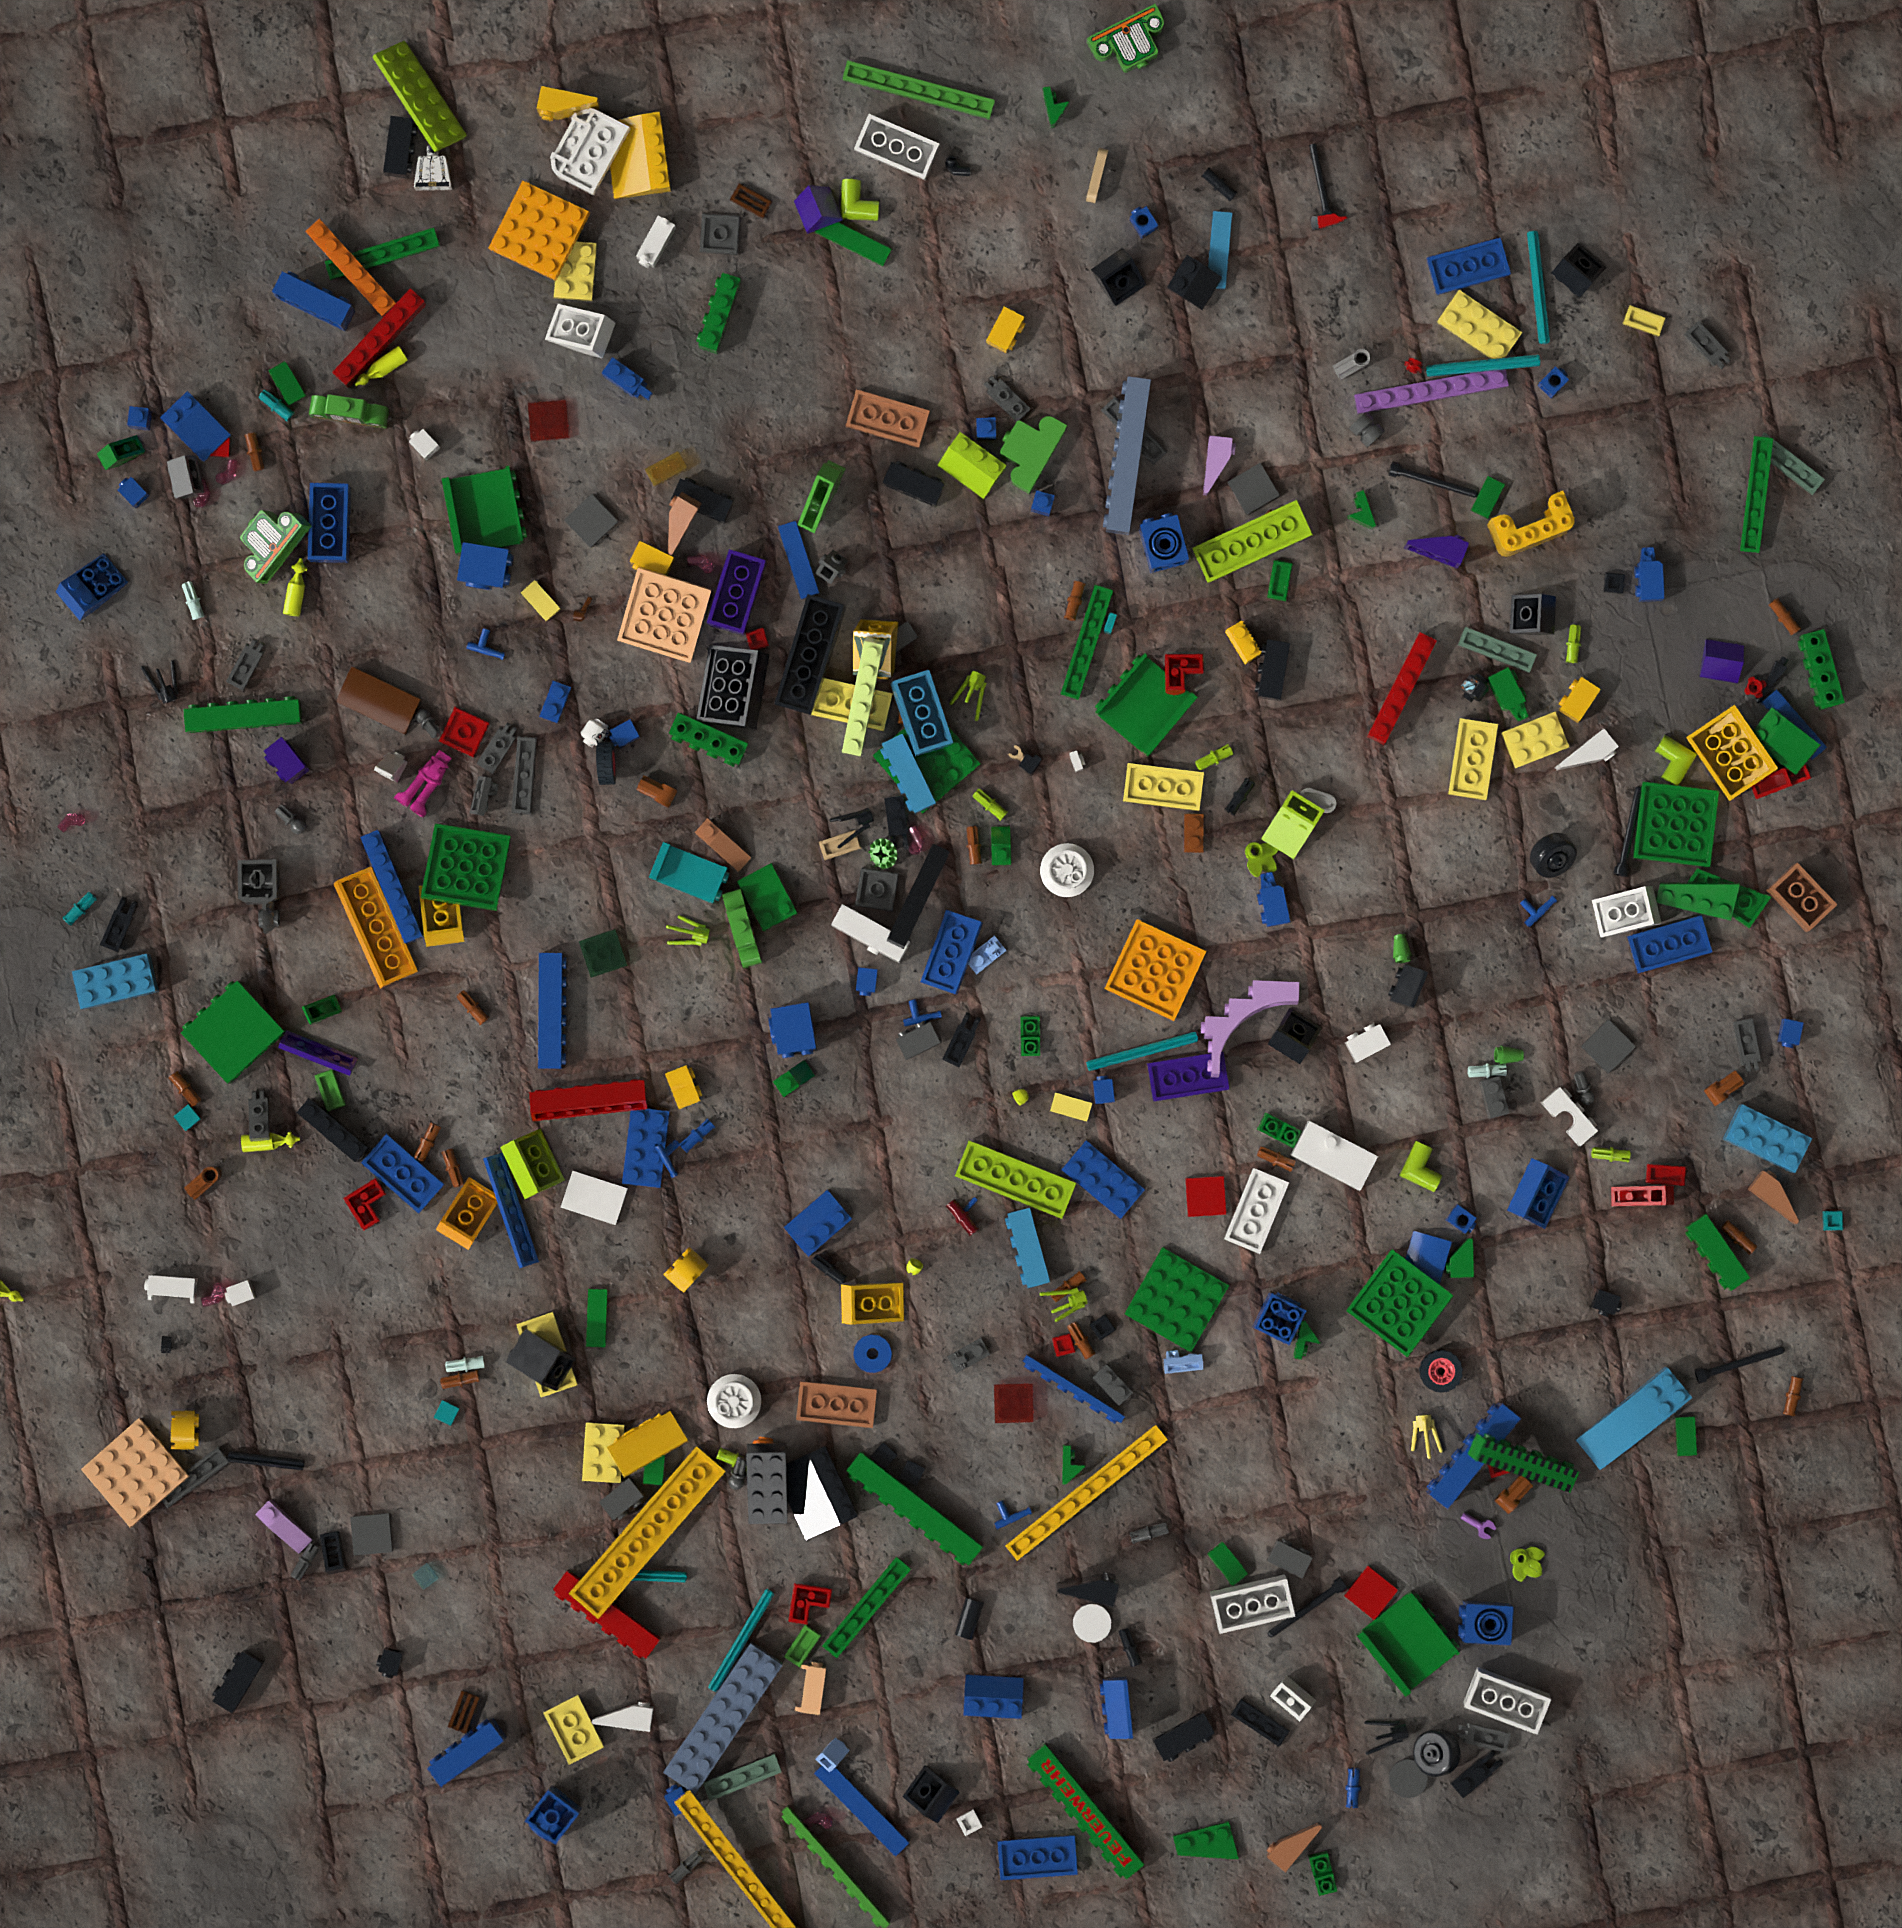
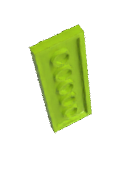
M405 40L374 54L373 59L434 152L450 146L467 136Z
M1295 500L1192 549L1207 583H1210L1306 539L1313 534L1298 500Z
M968 1141L955 1177L1061 1219L1064 1216L1076 1185L1075 1182L972 1141Z

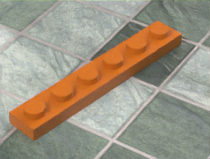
M318 219L305 232L377 312L384 317L396 304L394 300L328 227Z

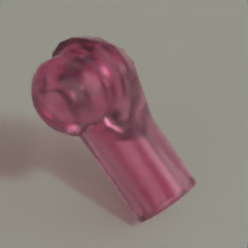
M228 459L227 470L221 474L218 473L215 477L217 483L225 485L236 477L237 460Z
M202 479L204 493L198 495L193 500L194 506L199 508L205 507L211 497L205 479Z
M705 555L687 556L688 566L698 565L706 574L713 571L714 565Z
M69 813L57 827L62 832H65L70 825L82 826L85 823V817L80 813Z
M916 825L909 829L913 837L911 846H909V852L917 855L922 851L925 839Z
M215 1283L211 1295L201 1298L203 1307L221 1302L225 1294V1288L222 1283Z
M817 1812L804 1819L807 1828L819 1824L829 1829L833 1825L832 1817L822 1812Z

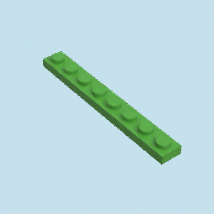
M848 60L842 78L843 81L989 120L995 100Z
M787 1805L782 1809L784 1815L781 1817L788 1825L792 1824L796 1828L794 1832L801 1840L804 1838L809 1843L807 1847L814 1855L818 1853L822 1858L820 1862L826 1869L830 1867L834 1872L833 1877L840 1884L843 1882L846 1885V1892L852 1898L856 1897L860 1901L858 1905L865 1913L869 1912L873 1916L871 1918L873 1923L878 1928L880 1926L886 1928L890 1925L887 1917L790 1806Z

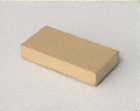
M856 831L820 841L819 845L824 860L861 849L857 836L840 849L837 848L842 841Z

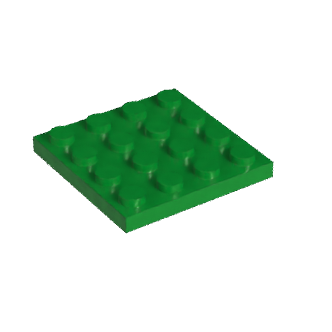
M904 728L896 736L903 734L935 802L980 765V762L950 728L949 731L953 740L951 746L914 757ZM879 749L872 756L896 784L900 783L897 776L893 777L888 768L891 766L889 759L885 760ZM927 808V809L921 811V813L923 814V813H924L925 811H927L929 808Z
M1642 782L1633 858L1709 868L1719 791Z
M435 823L421 899L497 911L511 836Z
M1162 1247L1124 1314L1187 1351L1192 1352L1229 1285Z
M1391 1249L1346 1311L1408 1358L1454 1295Z

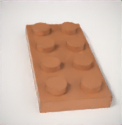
M856 389L846 427L919 448L930 411Z
M800 1381L796 1420L873 1428L877 1389Z

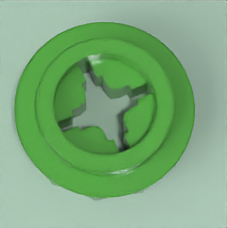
M881 838L875 840L870 845L868 853L871 856L870 861H873L875 866L885 869L892 867L896 863L897 849L891 841ZM882 851L888 856L882 858V855H879L878 852Z

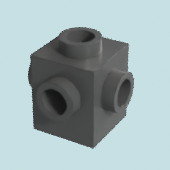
M832 550L828 555L824 554L819 561L821 565L816 574L832 584L837 577L841 578L847 570L845 565L848 560Z

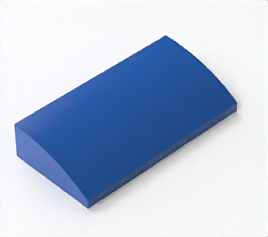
M1413 1231L1405 1259L1440 1284L1452 1242Z

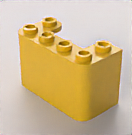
M1564 491L1555 493L1549 498V508L1544 511L1546 518L1516 529L1512 518L1508 515L1503 514L1492 518L1487 526L1498 553L1501 556L1509 557L1565 535L1573 527L1575 520Z

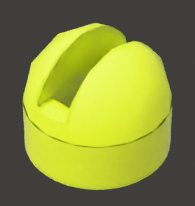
M1018 1089L1012 1093L1019 1106L1026 1103L1029 1099V1095L1024 1089Z
M911 1258L906 1266L907 1272L917 1275L923 1269V1264L919 1260Z

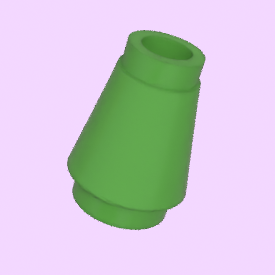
M1405 934L1394 935L1393 959H1395L1396 963L1410 962L1412 954Z
M1500 1045V1047H1496L1494 1050V1060L1500 1065L1523 1061L1524 1058L1522 1049Z

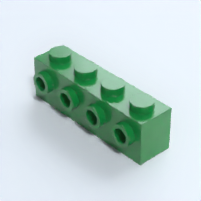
M722 273L721 277H717L714 286L717 290L715 295H711L708 306H711L710 311L705 313L702 324H705L703 332L699 331L696 342H699V349L718 354L741 285V278Z
M1825 629L1801 635L1799 637L1800 640H1798V647L1804 653L1803 665L1805 670L1809 671L1808 683L1810 688L1814 689L1815 696H1813L1815 706L1819 707L1820 711L1844 704L1845 701Z
M677 713L669 731V735L672 736L671 740L682 744V741L689 743V748L698 752L700 749L707 751V756L717 759V757L725 759L723 763L732 767L735 764L740 766L749 746L744 741L681 713Z
M1707 1214L1701 1215L1685 1226L1687 1230L1685 1232L1686 1236L1691 1242L1694 1241L1697 1244V1252L1702 1258L1706 1257L1709 1262L1707 1264L1708 1268L1713 1274L1717 1273L1720 1278L1718 1282L1724 1290L1732 1291L1750 1279Z

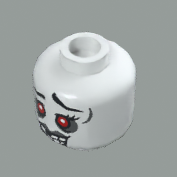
M597 718L589 720L581 731L582 737L585 738L583 742L592 748L594 745L597 746V743L605 742L610 734L609 726Z

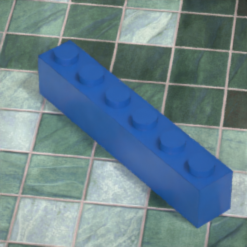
M376 830L360 837L404 943L409 944L424 938L422 929L381 831Z
M539 953L538 1069H563V1065H566V1053H563V1046H566V1034H563V1026H566V1015H563V1007L567 1005V997L563 996V988L567 987V977L563 976V969H567V957H563V953Z

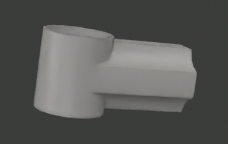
M1359 349L1354 354L1333 365L1339 379L1342 380L1361 368L1368 366L1370 353L1365 349ZM1364 354L1367 357V361L1359 363L1356 360L1357 355Z

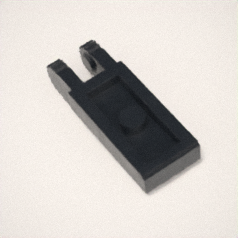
M903 796L884 798L891 842L897 849L895 836L903 835L904 850L909 849Z
M122 896L117 909L114 910L100 943L101 946L118 953L138 905V902L133 901L128 913H122L127 902V898Z
M966 1012L961 1024L958 1025L942 1060L958 1068L971 1045L981 1018L977 1017L971 1030L964 1028L970 1018V1013Z
M1493 1750L1489 1751L1481 1759L1476 1760L1450 1783L1462 1798H1465L1503 1764L1501 1759L1495 1761L1489 1768L1484 1764L1495 1755Z

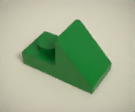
M1050 86L1043 87L1042 93L1050 127L1055 128L1068 108L1069 101L1054 104L1057 102L1055 91H1051Z
M1364 490L1356 492V498H1353L1356 509L1360 508V511L1348 515L1347 518L1372 530L1376 527L1365 492Z
M991 827L992 866L1011 865L1010 827Z
M335 994L302 1007L309 1025L317 1024L342 1012Z
M803 1060L774 1080L773 1083L781 1095L785 1097L813 1078L815 1074L806 1061Z
M1304 1320L1299 1325L1293 1358L1302 1360V1356L1306 1357L1308 1345H1305V1341L1321 1344Z
M1063 1445L1062 1484L1065 1485L1086 1467L1084 1464H1071L1075 1457V1449H1071V1445Z

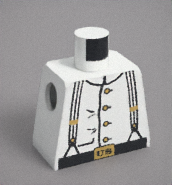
M427 146V156L418 157L414 181L415 190H452L446 157L438 156V151L434 152L431 146Z

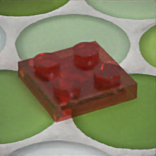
M566 400L528 403L531 442L569 439Z
M1033 1383L994 1384L995 1423L1033 1422Z

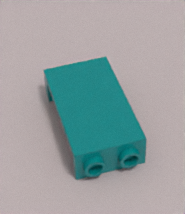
M663 842L649 878L714 904L715 900H720L723 892L720 890L722 883L726 884L730 873L727 872L728 868L725 866L723 867Z

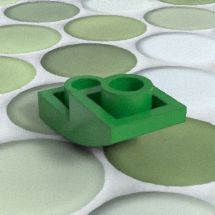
M285 361L268 370L288 405L305 397L302 388Z
M1020 1015L1021 1056H1040V1015Z
M1268 1113L1264 1114L1257 1128L1258 1131L1291 1148H1294L1302 1133L1301 1130Z
M665 1455L644 1466L643 1484L662 1485Z
M1223 1542L1207 1553L1232 1586L1248 1574Z
M1327 1850L1308 1855L1318 1895L1322 1896L1337 1892Z

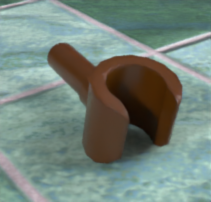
M591 597L587 598L581 611L575 609L573 620L579 622L584 620L586 610L592 601Z

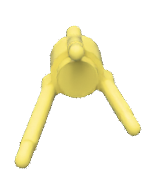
M1431 1415L1416 1416V1421H1413L1414 1429L1411 1450H1415L1419 1428V1431H1424L1427 1457L1430 1459L1429 1430L1432 1429L1439 1452H1443L1434 1419H1431Z

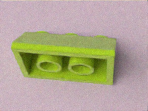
M959 432L937 466L984 499L1006 470L1007 465Z
M541 1129L519 1137L500 1147L524 1199L565 1181Z

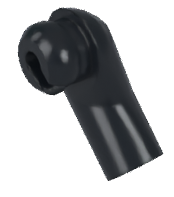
M954 156L946 158V168L952 175L970 176L971 167L960 166Z

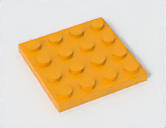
M522 180L488 249L556 281L590 212Z
M1136 919L1104 989L1175 1021L1206 951Z

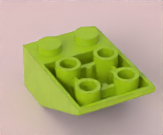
M1291 790L1261 839L1294 859L1325 810Z

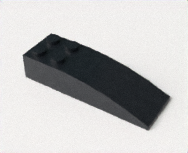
M807 594L774 705L812 715L845 614L846 607L844 604Z

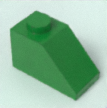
M135 435L107 444L97 453V456L106 471L125 464L145 453V450L139 438Z
M1467 1238L1448 1258L1449 1262L1445 1264V1272L1449 1274V1278L1474 1277L1472 1238Z

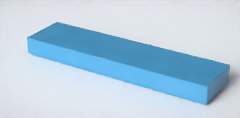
M1213 211L1208 268L1222 277L1216 289H1226L1232 221L1231 212Z

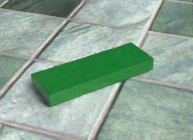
M588 1289L586 1347H606L608 1289Z

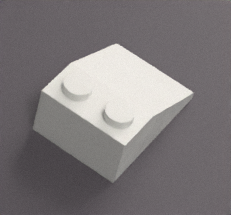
M558 304L545 340L587 355L603 358L615 322L603 314Z
M1603 729L1558 764L1555 769L1562 770L1599 762L1602 759L1607 761L1617 753L1615 749L1619 746L1607 731Z
M1645 886L1592 900L1601 938L1662 924L1653 886Z

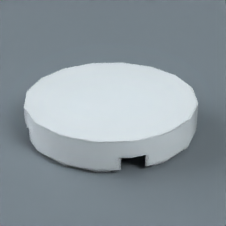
M1088 1604L1076 1611L1073 1618V1627L1080 1639L1095 1643L1103 1640L1108 1635L1111 1629V1618L1104 1607L1098 1604Z

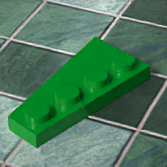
M1660 883L1656 902L1731 921L1740 883Z

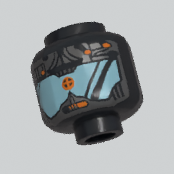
M1478 673L1475 675L1470 674L1461 685V690L1464 692L1462 696L1471 703L1473 700L1481 701L1490 689L1489 681Z

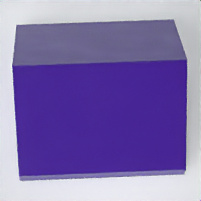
M808 185L794 200L807 234L843 220L830 187Z
M1706 639L1699 677L1738 683L1744 663V645Z

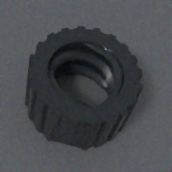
M162 1336L161 1353H171L172 1337Z

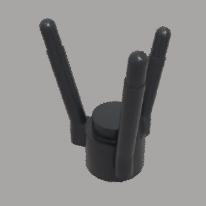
M173 660L170 662L173 688L171 685H165L160 670L156 669L162 686L159 690L144 666H141L159 701L162 700L163 704L177 700L176 695L179 694Z
M869 808L829 820L830 822H842L855 818L857 825H862L860 829L837 846L838 849L864 830L871 828L869 823L874 822Z
M1399 1721L1364 1722L1366 1725L1393 1726L1390 1728V1733L1376 1736L1375 1739L1379 1740L1389 1737L1394 1739L1366 1751V1755L1395 1743L1403 1742V1739L1408 1738L1405 1723L1400 1724Z

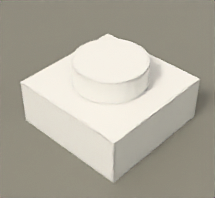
M1077 751L1069 753L1075 773L1083 770L1082 765H1085L1082 754L1078 755Z
M974 1809L956 1818L965 1836L982 1828V1824Z

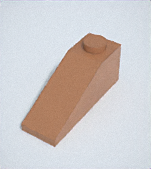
M683 492L678 497L675 495L669 504L672 506L669 512L668 554L670 556L676 551L702 504Z
M708 818L695 831L698 837L738 872L751 859L746 852Z
M1769 1170L1767 1172L1761 1171L1748 1190L1791 1223L1797 1224L1799 1220L1780 1182L1776 1180L1777 1176Z
M1316 1823L1278 1840L1277 1843L1272 1842L1266 1850L1268 1852L1267 1858L1286 1872L1321 1830L1322 1826Z

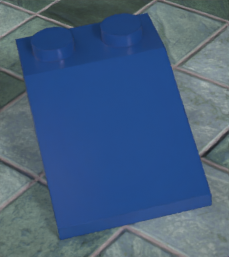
M188 391L160 417L203 462L231 436Z

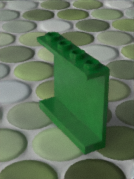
M505 466L506 469L454 479L449 477L441 478L454 550L457 556L461 555L463 542L496 548L525 543L524 538H527L525 526L522 527L520 520L524 519L522 508H518L517 501L520 500L519 490L514 488L513 483L517 479L515 470L511 471L510 466Z
M1144 653L1142 656L1138 655L1133 660L1132 664L1134 666L1130 671L1126 669L1119 677L1121 682L1118 685L1113 684L1107 691L1109 696L1105 700L1101 699L1096 704L1095 708L1097 710L1095 714L1145 756L1149 757L1198 697L1186 689L1180 695L1167 694L1165 691V671L1147 657L1148 655Z
M231 981L224 988L226 991L221 996L217 994L210 1001L212 1004L207 1009L203 1007L196 1014L198 1017L193 1022L189 1020L182 1027L184 1030L181 1032L185 1039L227 1084H231L286 1032L250 995L240 981Z
M1410 1591L1356 1634L1405 1697L1411 1693L1414 1687L1454 1655L1458 1656L1460 1654L1457 1650L1459 1645L1453 1638L1451 1640L1445 1635L1447 1630L1441 1623L1438 1625L1433 1620L1435 1615L1429 1608L1426 1610L1421 1605L1423 1600L1417 1593L1412 1594Z

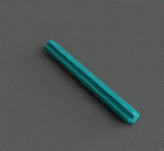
M1538 231L1527 232L1538 341L1539 344L1550 343L1539 234Z
M1539 355L1427 365L1426 374L1428 377L1536 367L1540 366L1541 361Z
M1196 1032L1184 1034L1089 1060L1086 1062L1089 1071L1197 1042L1198 1036Z
M766 1589L710 1682L708 1686L710 1690L717 1692L772 1600L774 1592Z

